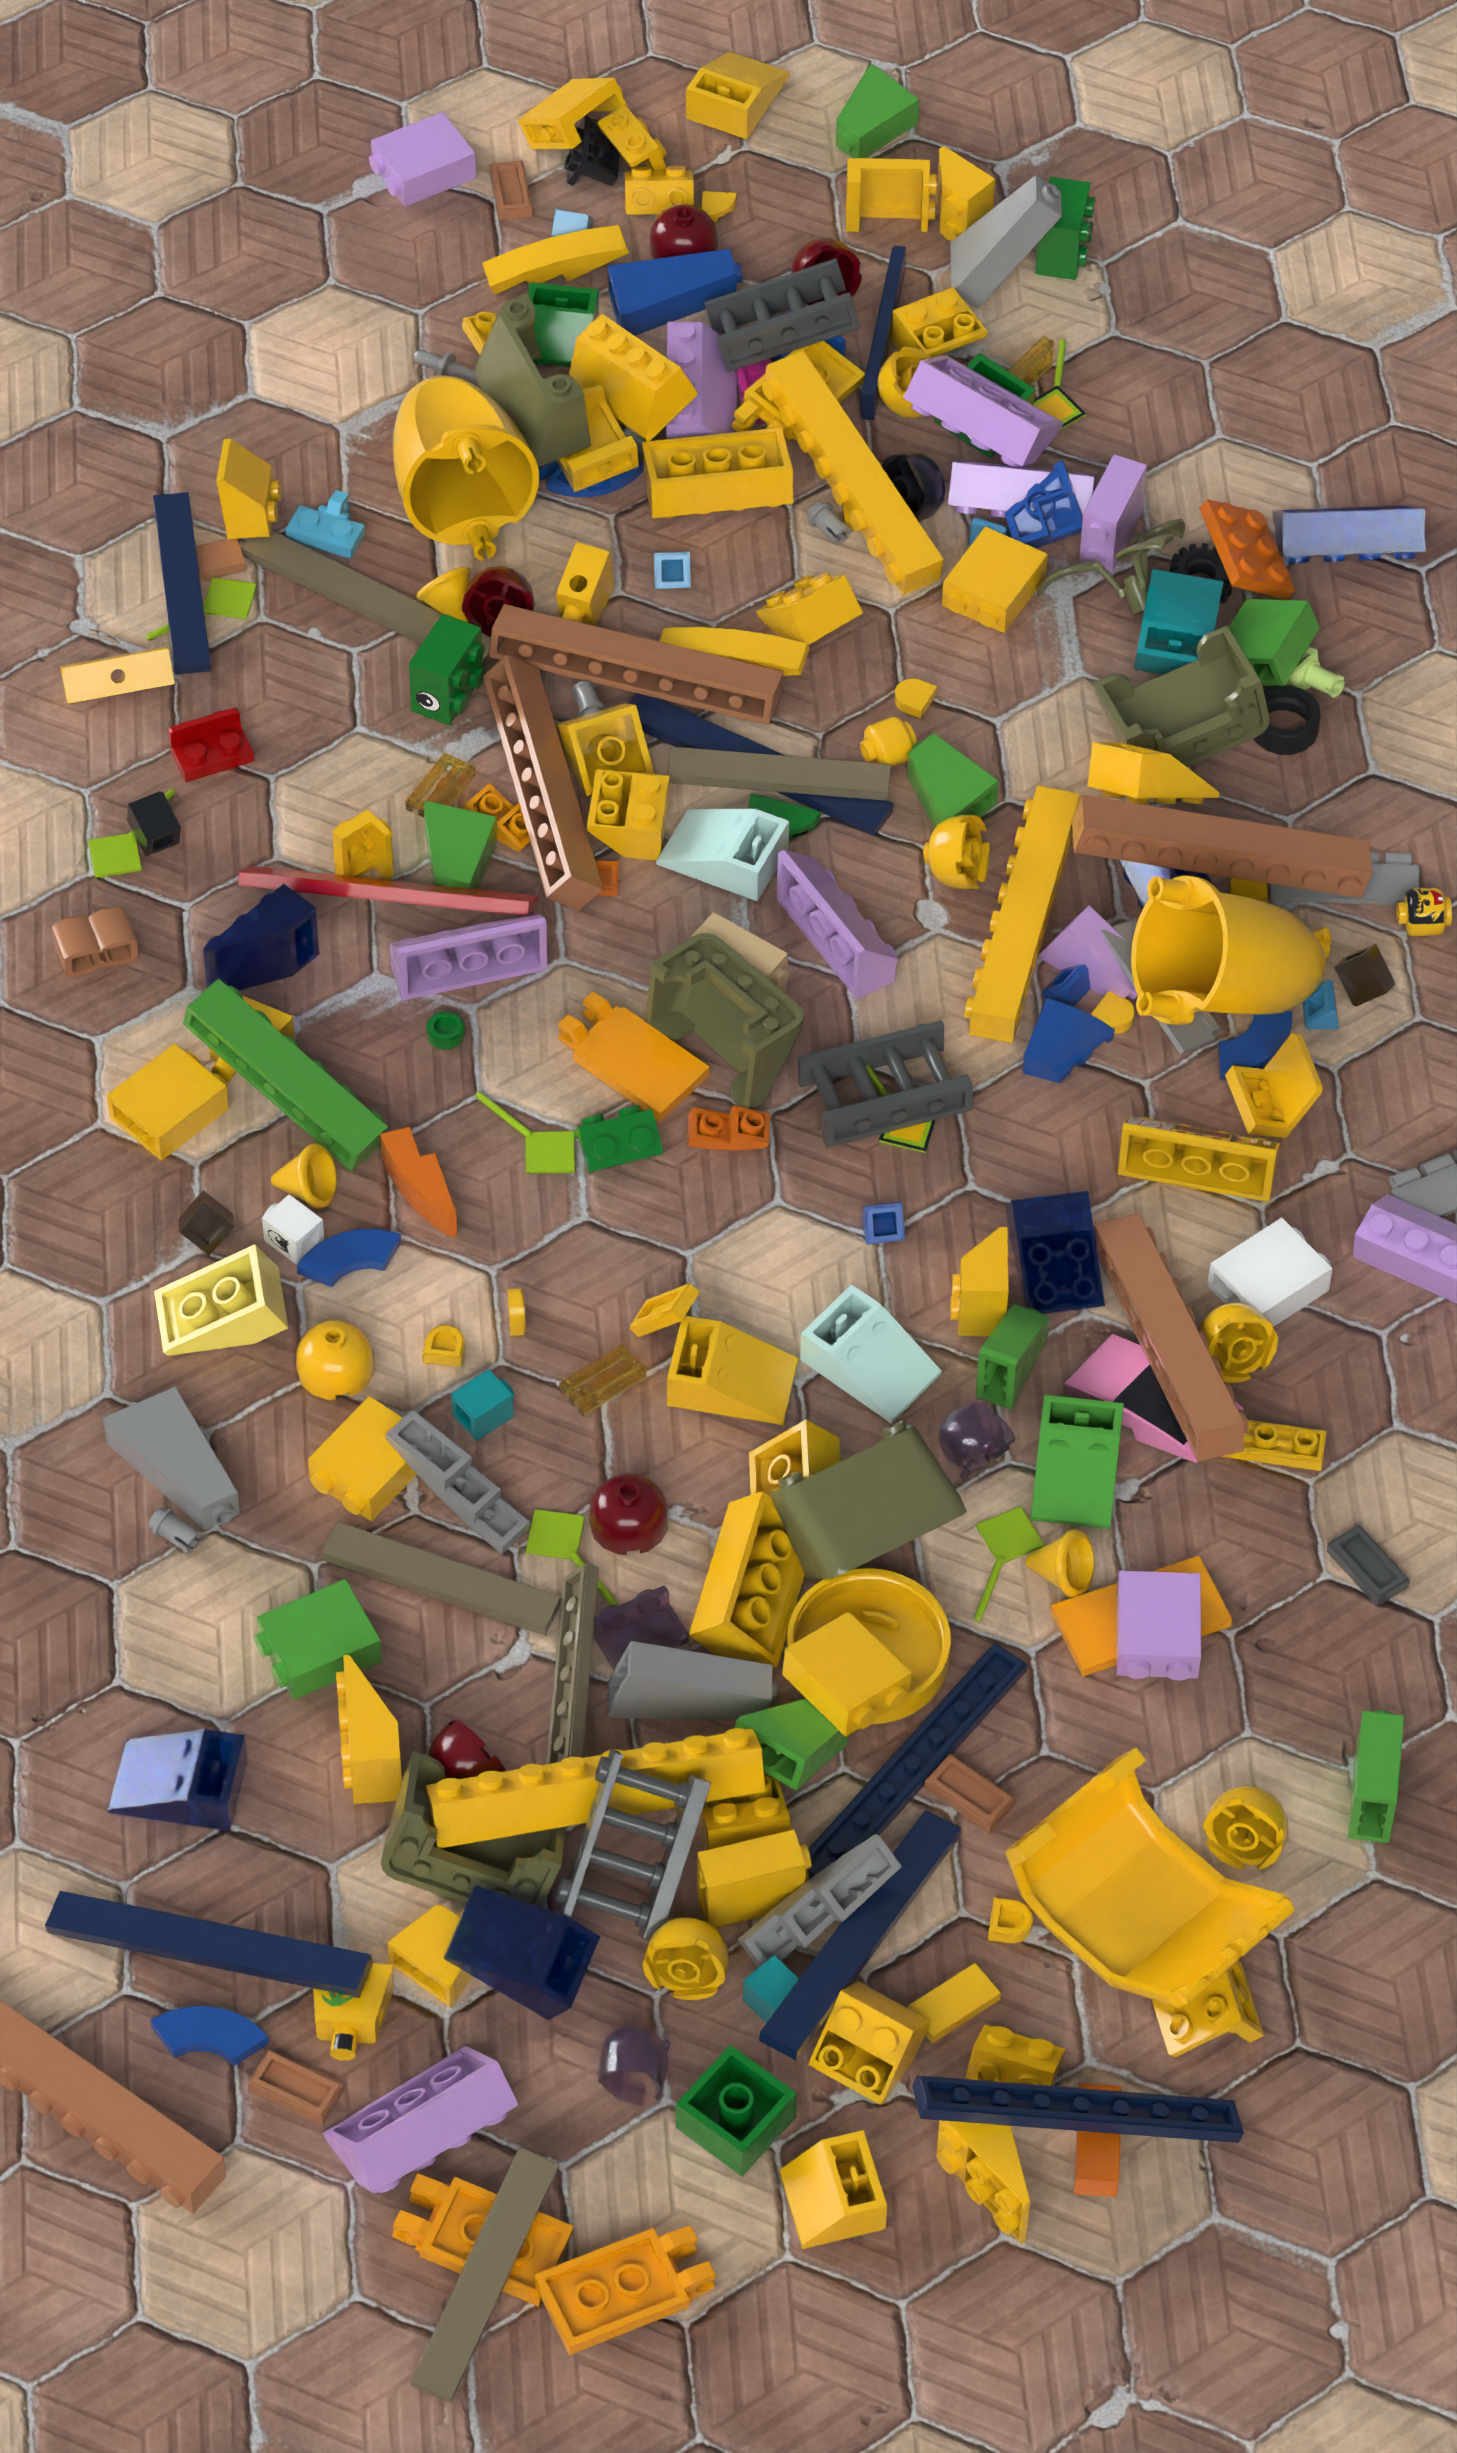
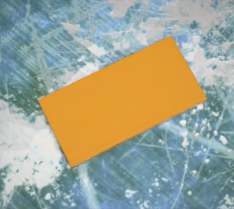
M1199 1555L1151 1571L1199 1573L1201 1585V1637L1231 1627L1232 1617ZM1117 1583L1051 1605L1050 1613L1082 1677L1116 1666Z

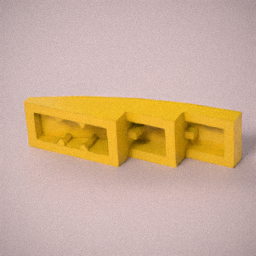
M619 225L550 237L513 249L482 264L490 288L496 295L524 281H527L528 284L530 282L544 283L561 274L569 282L628 254L629 250L622 229Z
M708 627L664 628L659 642L783 671V676L801 675L810 649L807 643L774 635Z

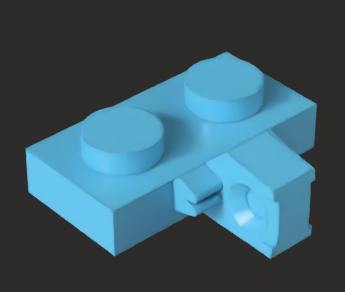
M335 490L329 499L327 507L320 505L318 510L299 505L285 529V535L297 543L352 559L365 536V525L350 520V513H347L350 509V505H348L349 494Z

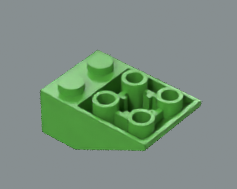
M1044 1394L1030 1520L1110 1529L1124 1403Z

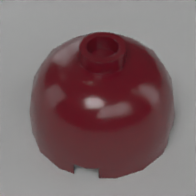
M679 204L666 208L656 217L650 232V251L654 259L716 251L718 246L714 221L706 211L694 205Z
M832 238L815 239L805 244L797 252L792 263L791 273L836 258L846 291L837 293L838 296L850 293L851 297L854 296L862 280L859 258L843 242ZM822 298L807 304L810 306L825 301V299Z
M503 566L486 568L476 573L468 583L463 597L462 611L469 624L480 627L481 633L491 637L492 627L504 604L534 611L535 601L532 586L523 575L512 568Z
M624 1473L616 1475L601 1484L591 1499L589 1510L591 1533L593 1538L604 1549L618 1555H627V1551L639 1549L640 1554L648 1552L661 1543L668 1530L669 1509L662 1490L650 1479L639 1474Z
M452 1720L432 1741L428 1751V1756L440 1761L445 1767L446 1778L464 1779L479 1776L486 1771H506L496 1755L491 1758L483 1748L486 1744L459 1720Z

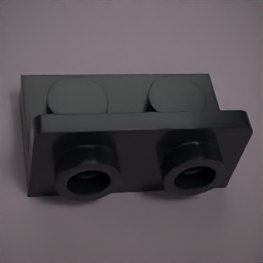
M587 115L583 117L577 127L575 126L582 142L575 148L569 149L564 164V169L567 170L566 183L574 185L582 174L612 186L618 178L620 153L598 126L599 120Z

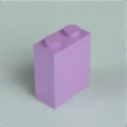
M443 112L371 140L372 155L369 156L370 166L376 175L380 174L384 179L389 193L392 196L396 195L404 207L476 179V153Z
M1113 454L1083 512L1079 562L1099 561L1106 570L1113 572L1118 562L1115 555L1125 548L1143 513L1146 464Z
M1119 1571L1116 1592V1675L1128 1676L1133 1679H1143L1146 1677H1169L1177 1681L1188 1678L1198 1679L1201 1661L1200 1574Z

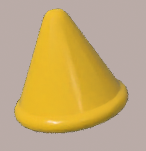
M459 567L446 572L423 586L418 591L416 597L419 601L425 602L436 611L468 623L462 611V602L472 571L469 567Z
M313 1143L306 1146L299 1155L271 1176L270 1181L274 1187L306 1202L309 1206L322 1209L327 1207L335 1196L337 1187L336 1166L330 1152L321 1144Z
M1073 1529L1059 1539L1028 1555L1025 1559V1565L1028 1569L1061 1589L1068 1597L1073 1598L1084 1594L1090 1587L1094 1574V1551L1088 1536L1081 1530Z

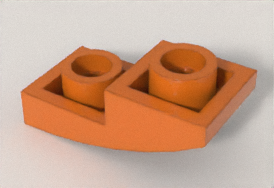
M733 1105L729 1114L692 1107L688 1114L687 1146L711 1150H754L767 1148L770 1143L769 1112Z

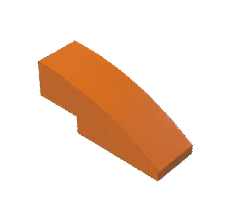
M410 1127L381 1133V1157L400 1193L431 1225L449 1237L457 1236L456 1210L436 1154L420 1156Z
M1079 2083L1078 2088L1121 2091V2086L1087 2083ZM1076 2131L1074 2194L1117 2197L1121 2134Z

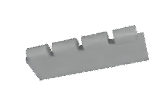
M1371 852L1373 874L1362 898L1270 884V901L1396 905L1397 902H1403L1404 894L1407 890L1419 888V865H1411V853L1385 852L1384 864L1378 863V852Z
M1134 919L1112 927L1121 937L1105 929L1101 930L1119 966L1133 986L1131 951L1137 925ZM1205 1011L1195 1012L1193 1021L1185 1025L1166 1024L1157 1020L1180 1055L1213 1043L1216 1040L1215 1035L1222 1030L1211 1012Z
M1457 1150L1453 1151L1454 1160L1447 1153L1420 1164L1419 1169L1423 1176L1422 1178L1415 1167L1390 1176L1389 1181L1393 1188L1390 1191V1195L1441 1218L1456 1213Z

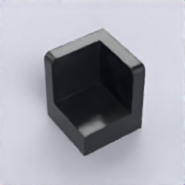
M159 791L128 803L127 821L145 857L179 844L181 826L163 792Z

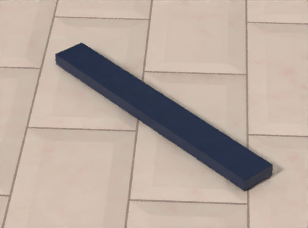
M636 693L628 703L636 705L645 734L674 747L786 756L658 698ZM777 792L873 836H876L893 812V803L885 800Z
M994 1642L808 1848L811 1858V1868L807 1869L809 1878L814 1877L875 1834L880 1836L923 1788L925 1780L949 1754H953L1027 1672V1663Z
M927 1810L922 1813L893 1852V1855L902 1867L847 1919L841 1922L760 2031V2042L794 2060L799 2057L831 2013L840 1991L854 1982L960 1837L961 1827Z
M59 1891L45 1924L49 1934L357 1998L361 1995L373 1965L372 1956L367 1953L65 1891Z
M919 2075L916 2076L912 2084L920 2119L1239 2143L1244 2134L1234 2100Z

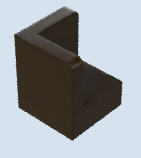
M1377 944L1344 957L1334 967L1353 1006H1359L1384 995L1395 985V981Z
M204 1190L178 1219L179 1232L209 1256L234 1228L232 1212Z

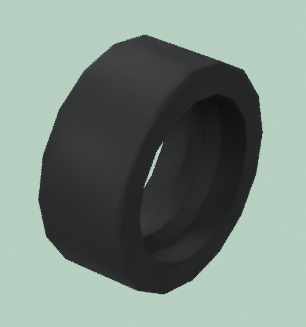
M1277 685L1265 689L1264 695L1268 713L1277 710L1291 711L1303 717L1307 723L1294 730H1282L1269 724L1268 728L1261 735L1254 738L1255 742L1266 751L1279 755H1294L1307 750L1314 744L1320 726V706L1314 696L1304 689L1291 685Z

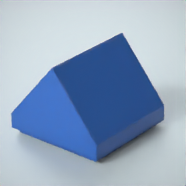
M1085 964L1062 970L1047 985L1042 995L1044 998L1074 1007L1091 989L1088 968Z
M902 1202L863 1206L861 1220L867 1245L905 1240Z

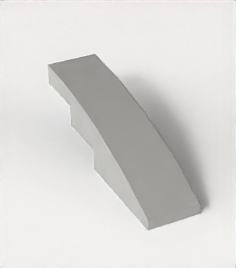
M414 1410L386 1433V1440L424 1483L472 1530L498 1552L504 1554L529 1530L530 1521L500 1498L501 1489L471 1466L472 1456Z
M875 1834L805 1882L737 1940L758 1968L774 1955L782 1961L797 1946L806 1948L835 1920L843 1922L902 1866L882 1838Z

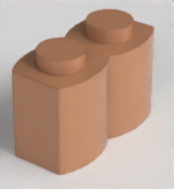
M122 907L102 908L88 917H67L52 926L53 944L65 976H82L94 972L101 967H115L138 958L137 940L125 909Z

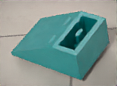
M1152 569L1134 670L1163 675L1198 660L1196 648L1199 641L1207 633L1215 631L1223 581Z

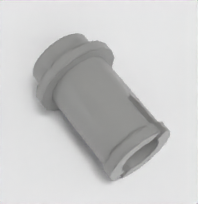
M818 501L808 510L807 517L809 518L810 525L818 527L834 545H840L848 538L847 535L851 533V528L833 512V507L830 503Z
M580 681L573 686L575 690L571 692L580 709L579 717L606 709L605 704L599 701L594 684L591 681Z
M159 1508L153 1514L148 1524V1528L153 1530L152 1535L156 1538L162 1536L181 1548L185 1553H191L200 1542L198 1539L202 1537V1532L174 1516L175 1511L172 1509L165 1510Z

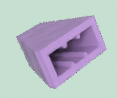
M1090 905L1067 925L1038 955L1043 961L1060 971L1085 964L1089 972L1091 989L1103 997L1108 991L1115 993L1123 999L1129 996L1134 1000L1138 996L1136 989L1119 966L1101 930L1105 929L1122 939L1124 938Z

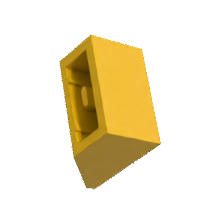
M954 287L897 308L892 312L891 340L899 351L903 347L909 346L920 349L933 358L988 336L986 328Z
M829 572L815 578L813 574L798 579L793 583L795 586L793 590L787 593L783 590L765 599L767 605L756 611L758 617L778 637L804 642L808 645L863 614L845 574L831 576Z
M596 769L587 831L624 858L657 861L663 850L669 810V776Z
M858 1981L840 1991L808 2065L873 2102L882 2105L914 2060L931 2021Z
M864 2130L823 2139L779 2170L802 2249L886 2229L887 2203Z

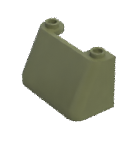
M525 293L510 299L501 307L476 363L475 375L480 389L491 396L517 425L526 439L538 467L590 447L591 441L584 394L577 381L567 374H557L543 379L533 362V359L537 360L542 357L534 331L535 308L528 294Z
M1227 625L1202 637L1196 648L1198 660L1133 687L1127 676L1115 674L1093 683L1096 696L1118 742L1168 753L1183 765L1189 767L1254 739L1268 728L1270 717L1262 682Z
M709 933L697 934L651 963L645 1022L671 1040H678L691 1032L695 1033L741 1073L731 1083L730 1094L732 1099L740 1107L755 1109L767 1099L802 1030L803 1010L794 1000L721 938Z
M904 1421L892 1424L881 1430L884 1437L879 1439L877 1444L815 1474L803 1477L801 1471L791 1473L778 1480L781 1487L769 1492L807 1580L830 1579L844 1574L967 1512L957 1490L914 1425L906 1426Z
M413 1751L405 1768L381 1859L382 1870L394 1880L467 1905L470 1902L475 1903L484 1911L513 1921H529L536 1917L562 1866L566 1827L437 1848L435 1844L437 1829L430 1826L426 1785L435 1784L442 1779H446V1771L440 1761Z

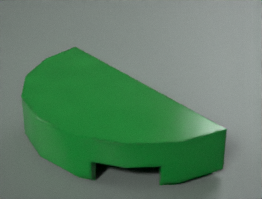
M750 793L749 809H758L789 821V839L793 838V834L802 833L807 829L810 832L820 821V811Z

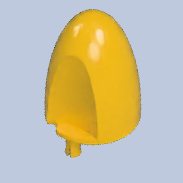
M439 375L422 380L408 392L399 408L393 433L394 470L406 514L414 527L426 537L449 545H471L473 553L478 560L484 561L482 551H485L487 559H491L496 553V546L492 539L498 536L499 528L506 523H518L534 502L539 487V470L536 459L526 439L507 412L491 396L474 384L457 377Z
M1179 876L1173 879L1153 877L1149 881L1147 887L1149 900L1138 919L1131 951L1132 977L1138 995L1136 1009L1140 1015L1153 1016L1155 1019L1166 1024L1185 1025L1193 1021L1195 1012L1200 1011L1230 1014L1283 1013L1304 1002L1319 987L1324 977L1326 966L1322 946L1306 924L1289 911L1259 900L1221 893L1210 882L1199 877Z

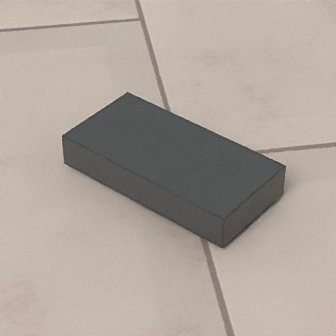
M1360 1525L1328 1543L1327 1553L1376 1607L1409 1587L1410 1580Z

